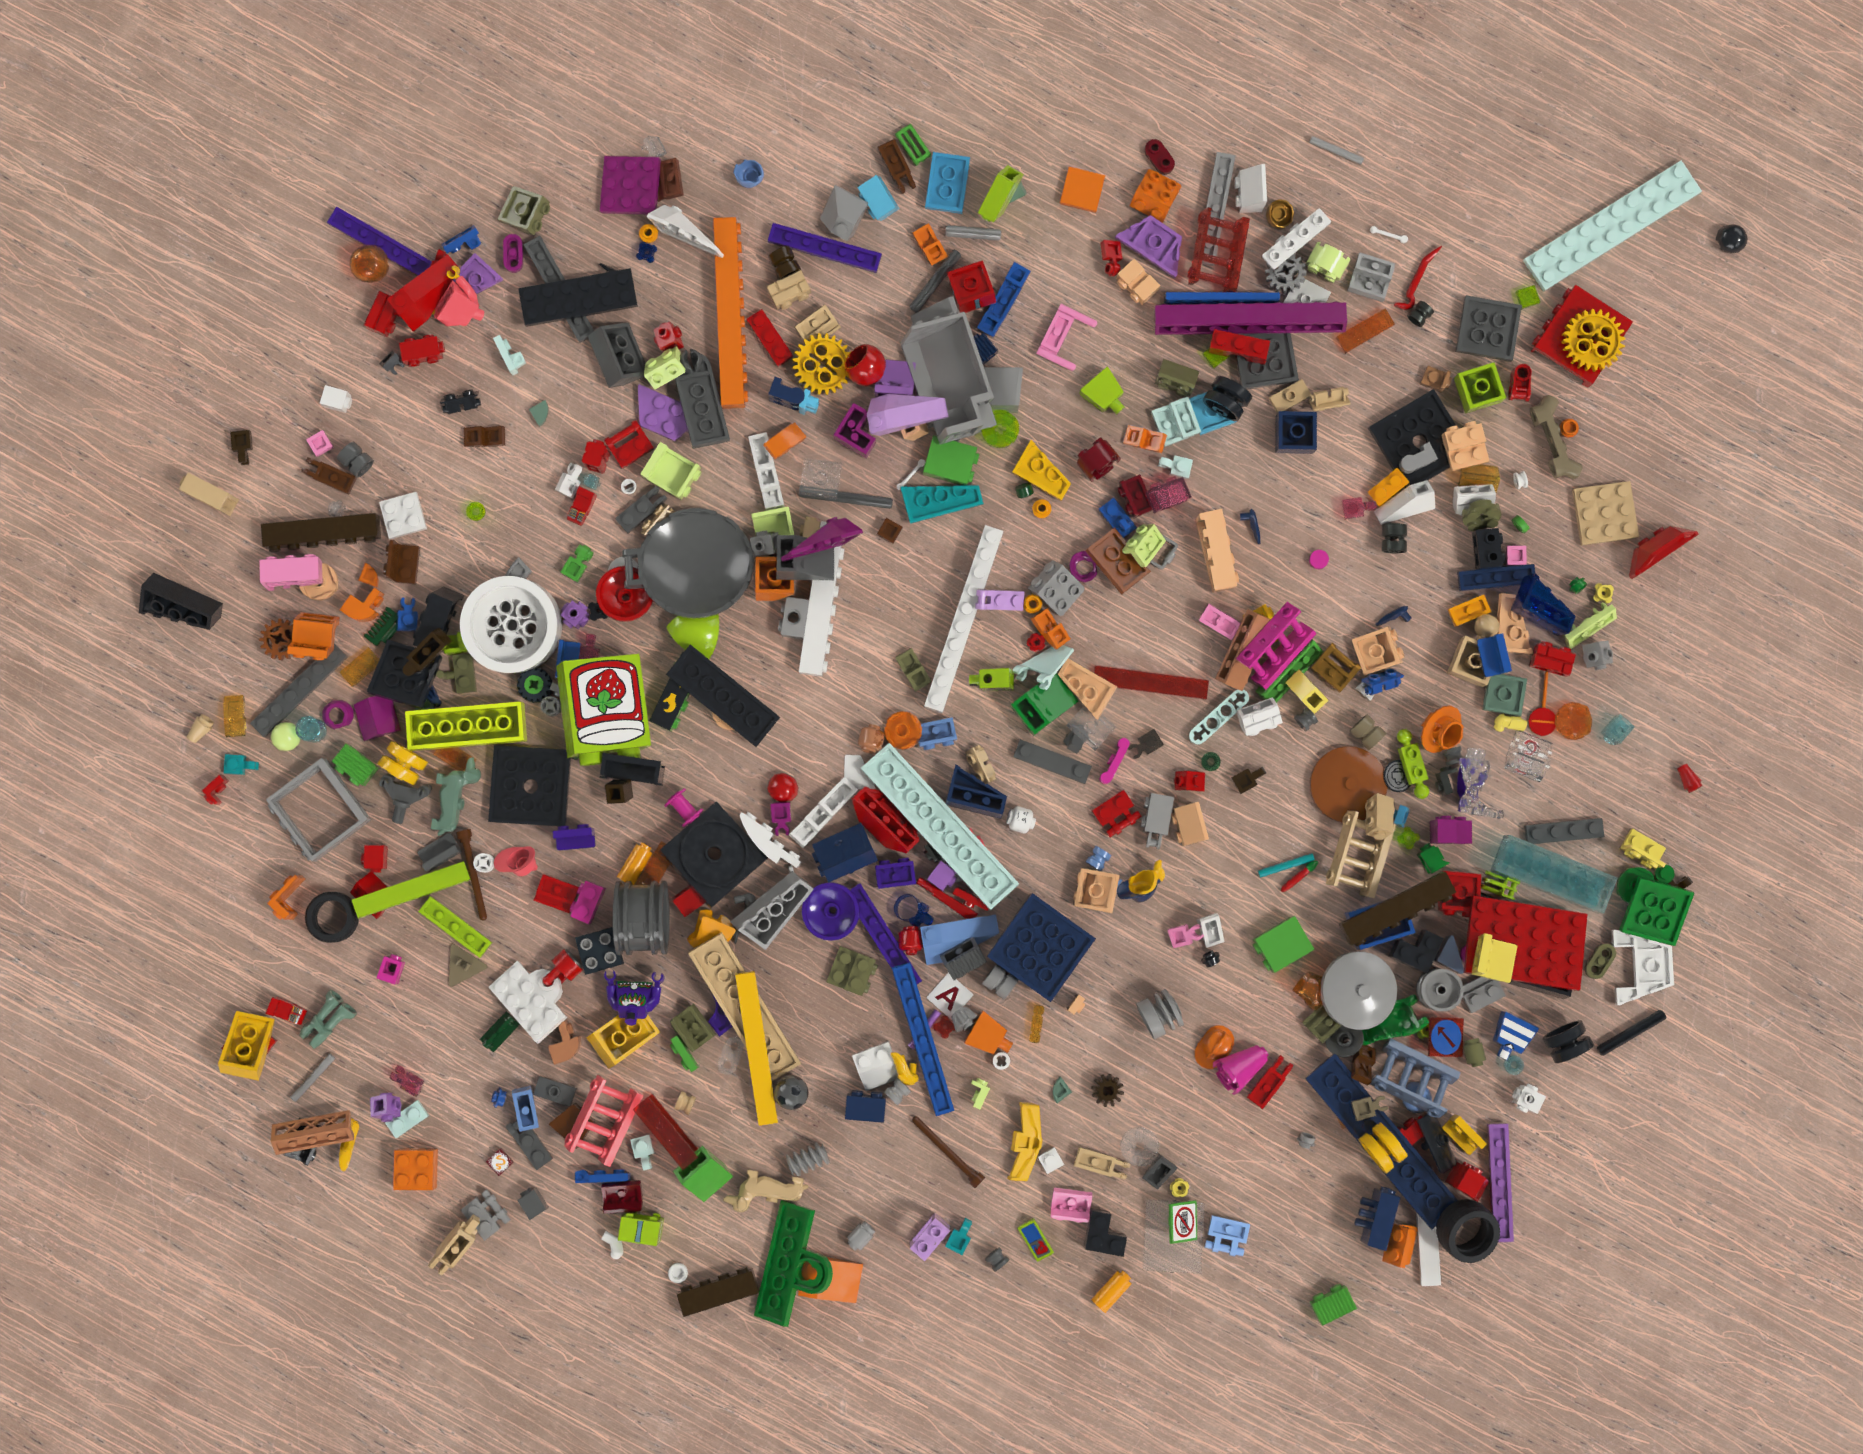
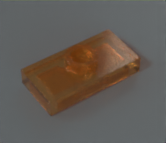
M458 747L437 749L433 754L458 771H465L466 763L472 757Z

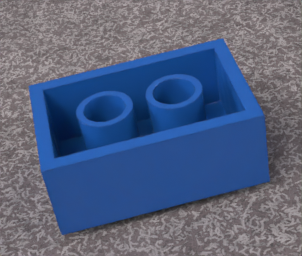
M1381 902L1374 903L1349 912H1345L1346 919H1349ZM1405 918L1400 921L1401 925L1393 929L1387 927L1383 929V934L1375 938L1372 935L1365 938L1366 942L1357 947L1355 946L1356 950H1362L1416 933L1412 920Z

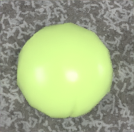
M280 723L274 727L271 733L272 744L280 751L293 750L299 745L301 740L300 730L293 723Z

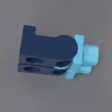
M774 377L768 393L770 402L792 410H799V413L805 415L806 411L816 414L819 407V398L811 396L810 390L805 389L803 391L798 387L790 388L783 385L781 378Z

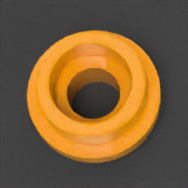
M646 224L640 228L639 236L643 242L653 243L658 238V230L654 225ZM650 230L652 231V234L650 236H646L645 232Z
M1044 499L1037 500L1032 507L1033 514L1041 519L1048 517L1051 513L1050 503ZM1043 505L1046 510L1041 512L1038 507Z
M1028 595L1024 599L1023 607L1028 613H1037L1042 607V600L1037 595ZM1030 601H1034L1036 603V606L1034 608L1029 606Z

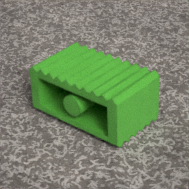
M345 744L332 760L335 764L334 769L341 774L347 773L350 776L349 780L356 786L360 784L366 786L379 769L378 766L349 744Z
M1340 1284L1331 1287L1330 1292L1326 1294L1318 1293L1312 1297L1313 1300L1310 1301L1311 1307L1322 1326L1357 1309L1348 1288Z

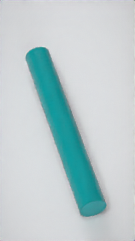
M1313 853L1258 870V875L1260 878L1314 861L1315 858Z

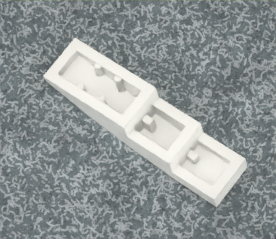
M767 432L748 436L766 511L785 507L773 457L763 446L768 441Z
M844 777L789 836L804 848L850 800L858 789Z

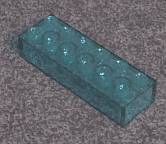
M1512 835L1503 836L1490 870L1597 914L1605 913L1617 881L1615 876Z

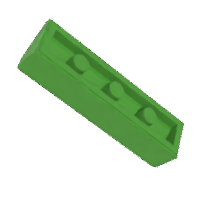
M1311 639L1267 690L1259 686L1256 693L1263 700L1273 697L1277 703L1290 689L1285 682L1298 669L1304 674L1324 651Z

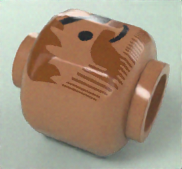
M869 724V727L862 728L858 740L861 751L869 754H875L877 751H880L885 734L877 725Z

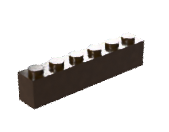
M376 513L261 524L262 547L267 550L269 549V552L281 551V548L298 550L300 546L318 548L319 544L337 546L340 542H345L347 545L357 544V541L364 540L365 543L376 542V539H381L380 516Z
M1446 871L1440 872L1339 923V926L1348 944H1355L1357 947L1366 942L1365 938L1371 935L1375 938L1384 933L1383 929L1387 927L1393 929L1401 925V920L1405 918L1411 920L1418 916L1417 912L1423 909L1425 912L1436 907L1435 903L1439 901L1444 903L1453 898L1452 895L1457 892Z

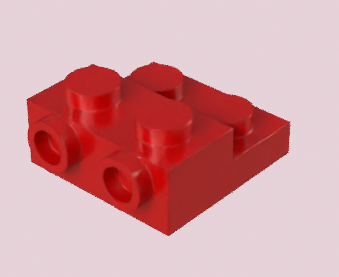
M1446 871L1457 893L1453 894V898L1447 902L1442 903V901H1439L1438 911H1443V915L1446 916L1462 913V917H1469L1471 897H1481V874Z

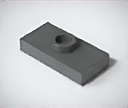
M539 1076L533 1095L570 1107L577 1088Z

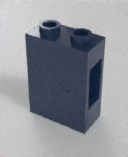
M862 823L812 844L815 851L812 853L816 864L820 863L817 868L821 877L825 876L828 883L878 861Z
M1383 1186L1380 1189L1374 1188L1371 1199L1362 1197L1360 1204L1368 1206L1369 1210L1360 1208L1358 1215L1366 1217V1220L1356 1218L1354 1222L1356 1226L1363 1227L1361 1242L1367 1246L1384 1251L1387 1250L1401 1198L1395 1195L1396 1191Z

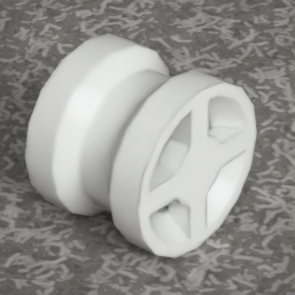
M486 853L478 854L473 862L475 869L483 873L492 871L494 868L493 856Z

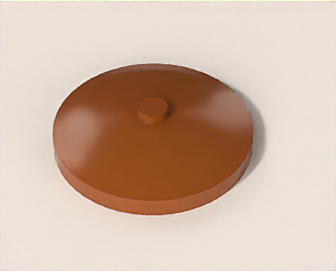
M1345 746L1333 749L1323 755L1312 770L1310 777L1312 799L1317 808L1334 821L1342 823L1347 810L1359 812L1357 819L1365 820V804L1367 800L1377 793L1386 796L1387 785L1384 781V768L1374 755L1362 748Z

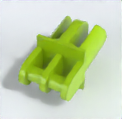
M1486 870V875L1499 879L1501 882L1483 878V882L1498 887V890L1486 885H1481V889L1514 900L1513 896L1515 892L1517 893L1516 887L1520 882ZM1508 881L1512 882L1511 887L1507 886ZM1505 889L1509 890L1508 895L1504 894Z

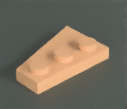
M1069 658L1058 673L1060 678L1098 720L1117 686Z

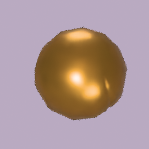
M1281 199L1270 203L1265 214L1267 222L1275 228H1286L1293 222L1294 210L1292 205L1288 201Z

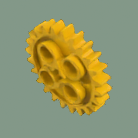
M1594 309L1589 314L1584 310L1582 316L1579 313L1576 314L1575 319L1569 320L1571 325L1567 324L1565 326L1567 331L1562 334L1566 339L1561 343L1567 344L1563 351H1569L1566 358L1573 357L1571 363L1573 364L1577 361L1578 368L1585 365V371L1589 370L1590 367H1592L1593 372L1598 367L1602 371L1605 369V365L1609 368L1612 362L1615 363L1618 360L1616 356L1622 355L1619 349L1625 347V345L1620 343L1626 339L1620 336L1624 330H1618L1621 323L1614 324L1616 317L1609 319V312L1603 316L1602 310L1595 314ZM1583 325L1589 327L1590 333L1584 332ZM1601 330H1606L1608 337H1604ZM1579 344H1583L1586 348V351H1581L1579 349ZM1597 348L1604 350V356L1597 352Z
M818 333L817 339L811 335L810 342L804 339L805 346L799 344L798 348L801 351L794 352L798 358L792 359V362L797 363L792 369L798 370L794 377L800 376L801 378L798 384L804 382V390L807 387H811V393L817 390L818 395L822 391H824L825 395H828L829 390L834 394L836 393L835 387L841 390V382L843 384L848 383L845 377H848L845 371V361L851 353L845 352L848 345L842 347V339L836 342L835 335L829 339L828 333L825 334L824 338ZM819 346L824 347L826 354L823 356L818 355L816 348ZM809 354H813L817 360L811 358ZM833 358L839 359L841 366L838 368L834 367L831 360ZM811 361L814 364V370H807L805 362ZM826 361V367L835 371L836 375H833L826 367L820 368V362ZM820 374H828L829 382H822Z

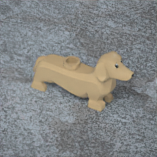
M747 1170L749 1177L741 1184L739 1195H728L724 1197L723 1201L731 1204L735 1211L745 1212L749 1208L751 1200L756 1196L766 1197V1201L775 1203L778 1202V1199L799 1201L803 1191L808 1189V1185H803V1178L793 1177L792 1181L794 1184H784L770 1177L763 1176L758 1178V1171Z

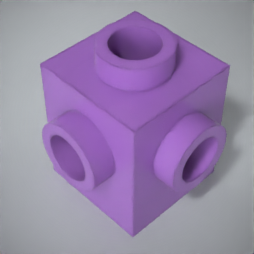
M573 600L571 603L567 602L561 609V616L564 618L562 622L569 628L573 626L578 630L580 627L583 628L589 621L588 617L590 614L586 611L588 607L580 601L578 603H575ZM574 610H576L577 615L575 617H571V614L574 612Z
M381 1093L380 1096L371 1097V1117L381 1119V1122H391L393 1118L401 1117L400 1097L392 1096V1093Z

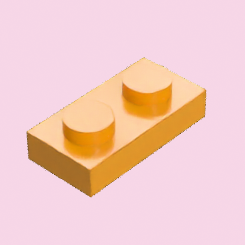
M1396 468L1370 489L1368 494L1380 507L1410 482L1400 469Z
M1481 595L1448 609L1454 626L1457 627L1481 615L1490 613L1491 609L1485 595Z

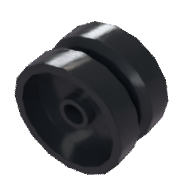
M1217 376L1211 385L1213 390H1208L1203 398V402L1218 415L1231 421H1239L1244 412L1242 407L1248 406L1252 395L1237 382L1227 377Z
M1582 1020L1565 1024L1542 1038L1546 1047L1554 1048L1550 1055L1555 1063L1571 1060L1594 1047L1590 1036L1583 1035L1586 1028Z

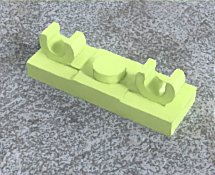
M1602 602L1601 608L1603 610L1597 611L1596 608H1593L1594 615L1584 619L1580 626L1576 628L1571 623L1569 624L1571 632H1566L1562 629V636L1565 638L1566 646L1570 649L1574 648L1617 619L1616 608L1612 604L1607 607Z

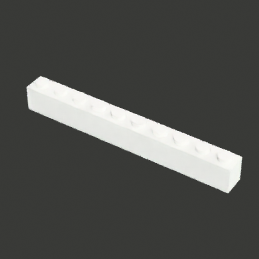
M987 525L984 527L924 705L926 709L943 713L977 609H975V605L978 603L977 589L985 588L1003 535L1002 530Z

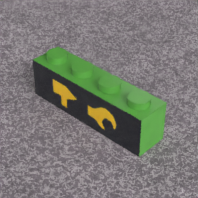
M669 678L649 721L670 732L673 729H677L681 721L679 716L681 712L686 711L689 705L687 699L690 694Z

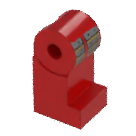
M579 486L567 520L582 526L592 509L597 495Z
M276 996L271 998L265 1014L302 1025L307 1009Z

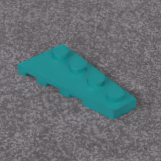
M979 485L900 487L910 524L984 504Z

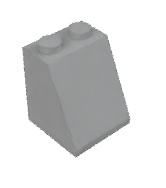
M984 367L994 399L990 402L992 411L1018 413L1023 368Z

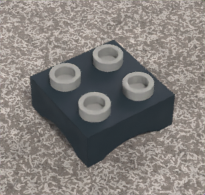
M613 927L575 937L585 975L624 964L622 955H617L615 951Z

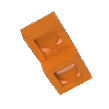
M929 223L912 232L931 266L948 257Z
M794 422L765 442L763 446L776 460L786 454L792 447L804 441L806 435Z
M1128 425L1123 444L1162 453L1167 435Z
M1048 608L1043 609L1031 618L1037 630L1055 650L1071 639L1063 625L1056 623Z

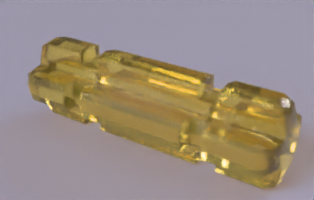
M1035 1005L1031 1023L1032 1034H1030L1029 1041L1039 1043L1044 1006Z

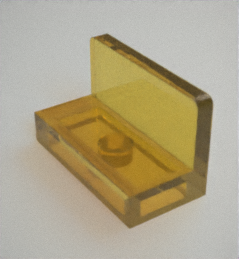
M1480 464L1460 469L1461 475L1458 486L1493 484L1497 493L1500 482L1499 468L1497 466Z

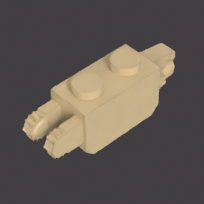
M473 1214L467 1222L459 1220L436 1249V1254L429 1262L428 1267L433 1269L440 1261L443 1264L440 1266L438 1274L443 1275L449 1267L452 1269L473 1244L475 1234L477 1233L476 1227L480 1223V1218Z

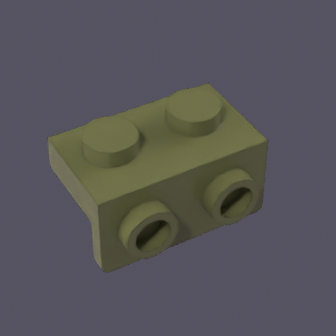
M694 1003L670 1020L673 1029L680 1035L685 1046L691 1052L716 1035Z

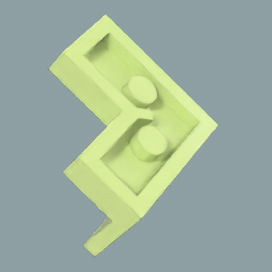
M789 507L751 514L755 534L756 532L767 530L768 534L778 532L779 535H795Z

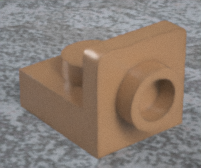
M1427 366L1420 385L1441 393L1445 388L1448 389L1451 384V371L1443 372Z

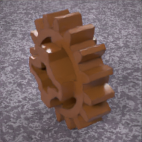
M279 618L278 623L271 620V626L264 625L267 630L260 631L264 637L259 638V641L264 642L260 646L261 649H267L264 654H271L272 659H276L278 656V659L283 661L284 656L287 659H291L290 654H287V650L283 651L292 642L289 636L290 632H293V624L290 626L291 621L286 620L284 623L283 619ZM279 628L278 631L272 633L273 630ZM274 637L284 638V640H286L287 643L278 641V639H275Z

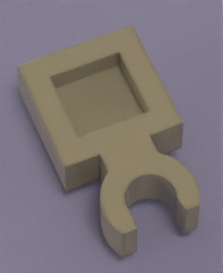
M1370 1096L1351 1101L1356 1121L1376 1116L1375 1110L1386 1111L1388 1106H1379L1380 1100H1384L1385 1096H1377L1374 1101L1371 1100Z

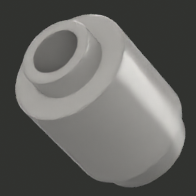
M866 1221L862 1224L859 1223L847 1236L849 1240L847 1243L855 1251L857 1249L862 1250L874 1237L873 1234L876 1231Z

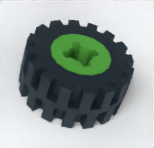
M533 668L520 674L521 676L517 680V688L519 694L525 700L532 703H540L545 697L551 695L550 687L553 681L547 672L539 668Z

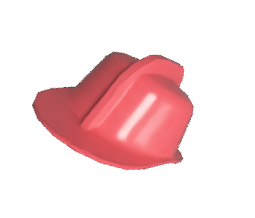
M528 846L507 848L496 856L494 867L499 872H513L517 876H526L538 868L535 860V850Z

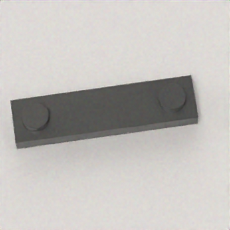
M1021 739L1013 758L1082 784H1086L1092 767Z

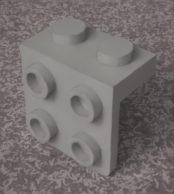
M1054 560L1045 565L1043 571L1032 580L1031 585L1028 587L1033 594L1039 596L1059 616L1064 615L1084 592V586L1062 564Z

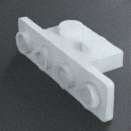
M1317 209L1302 223L1295 224L1286 236L1282 235L1275 242L1276 244L1266 251L1262 258L1275 270L1331 223V220L1321 209Z

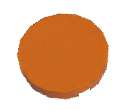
M900 711L888 718L884 733L886 740L893 747L906 750L913 748L919 742L922 735V726L917 716L910 712Z

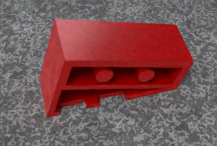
M1457 1162L1445 1180L1447 1184L1477 1202L1490 1183L1487 1178L1481 1175L1483 1171L1466 1162L1462 1164Z

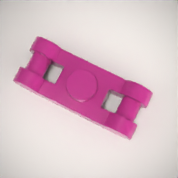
M1121 738L1117 742L1118 750L1115 755L1111 754L1107 762L1110 765L1107 772L1100 775L1099 780L1102 784H1108L1113 779L1130 745L1127 738Z

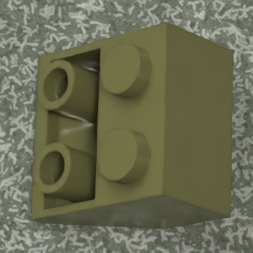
M1163 359L1154 384L1158 385L1159 389L1165 391L1169 389L1176 391L1175 394L1181 397L1190 396L1194 390L1199 371Z

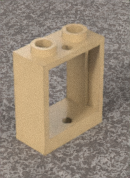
M190 473L183 476L179 484V490L229 516H231L239 501L238 498Z

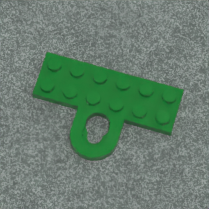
M785 1200L780 1201L754 1316L783 1327H788L797 1290L809 1294H820L830 1286L833 1277L830 1261L824 1255L806 1249L815 1210ZM805 1262H809L816 1269L817 1276L815 1279L805 1280L803 1278L802 1267Z

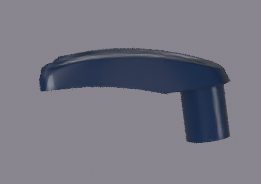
M432 684L427 699L436 707H439L442 702Z

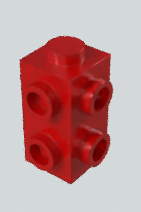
M425 335L423 339L417 340L415 338H408L404 342L399 343L402 362L409 367L419 366L423 362L429 364L437 363L439 359H443V353L445 352L443 341H440L434 335Z

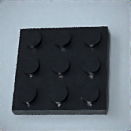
M387 639L367 692L374 696L423 709L443 657L439 655L427 668L407 676L403 673V667L409 661L406 657L415 647Z

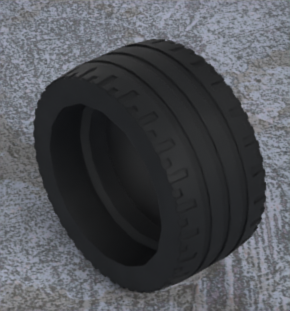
M1462 1199L1455 1201L1441 1213L1436 1226V1234L1442 1247L1452 1257L1464 1263H1475L1488 1257L1497 1246L1500 1239V1225L1495 1216L1485 1206L1475 1200ZM1481 1218V1225L1475 1237L1467 1243L1456 1244V1234L1461 1225L1469 1219Z

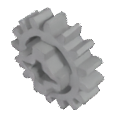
M1294 253L1277 270H1273L1267 264L1268 269L1265 270V275H1268L1266 281L1271 282L1270 288L1276 286V292L1283 289L1284 294H1286L1287 289H1290L1292 293L1294 292V287L1299 289V282H1305L1303 276H1306L1307 273L1306 270H1303L1306 268V264L1301 263L1302 258L1296 259ZM1298 273L1297 278L1293 281V277Z

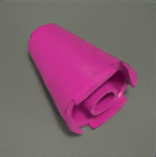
M1256 1045L1213 1062V1068L1217 1066L1218 1071L1216 1075L1228 1091L1232 1089L1234 1091L1232 1094L1236 1095L1266 1064L1268 1053L1264 1047Z

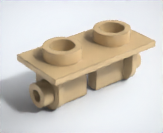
M1342 386L1330 389L1331 395H1328L1327 390L1313 392L1308 400L1313 412L1350 405L1351 403L1347 397L1349 395L1348 388Z
M665 503L659 505L654 511L655 515L652 519H648L641 528L643 530L640 533L646 536L657 522L662 521L675 511L672 508L667 510L670 506Z
M978 745L965 752L967 755L966 759L972 766L977 779L985 784L996 780V773L991 763L987 765L983 763L989 760L984 748Z

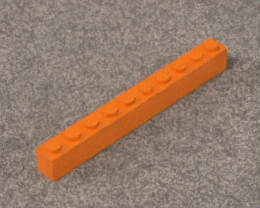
M736 217L713 218L714 245L724 254L723 258L715 255L722 409L745 408V402H748V391L744 390V384L748 383L747 372H744L743 366L747 365L746 353H743V346H746V335H742V327H745V316H741V309H744V297L740 296V290H744L743 279H740L739 273L743 272V262L739 260V253H742V242H738V235H741V223H737Z

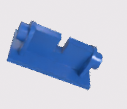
M1386 669L1384 672L1371 674L1361 679V681L1367 684L1365 693L1367 695H1374L1383 692L1382 685L1384 690L1398 687L1401 684L1400 678H1403L1404 675L1395 669Z

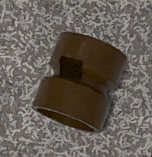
M790 246L781 247L768 256L771 264L777 267L775 272L779 280L801 270L797 260H793L795 256Z

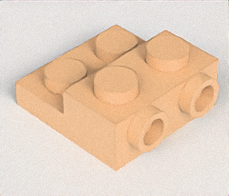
M1476 421L1464 424L1465 427L1459 429L1457 426L1446 428L1447 432L1441 435L1451 472L1489 462L1482 423L1476 424Z
M1385 627L1352 639L1364 676L1403 663L1402 659L1405 656L1402 648L1397 647L1396 640H1398L1395 629L1391 630V627Z
M1081 868V872L1077 876L1078 888L1073 897L1074 906L1113 913L1120 875Z

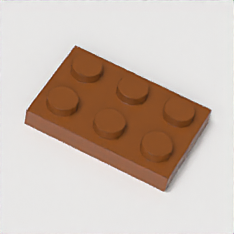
M1114 527L1087 548L1086 553L1122 595L1151 571L1148 567H1141L1131 553H1123L1122 550L1126 546V541Z

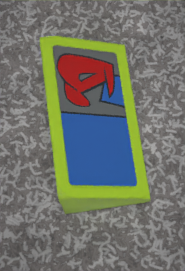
M1034 1218L1017 1227L1037 1262L1054 1253Z

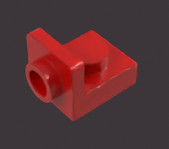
M218 775L202 790L205 794V800L211 805H220L222 803L215 793L219 794L227 787L225 784L229 780L224 775Z

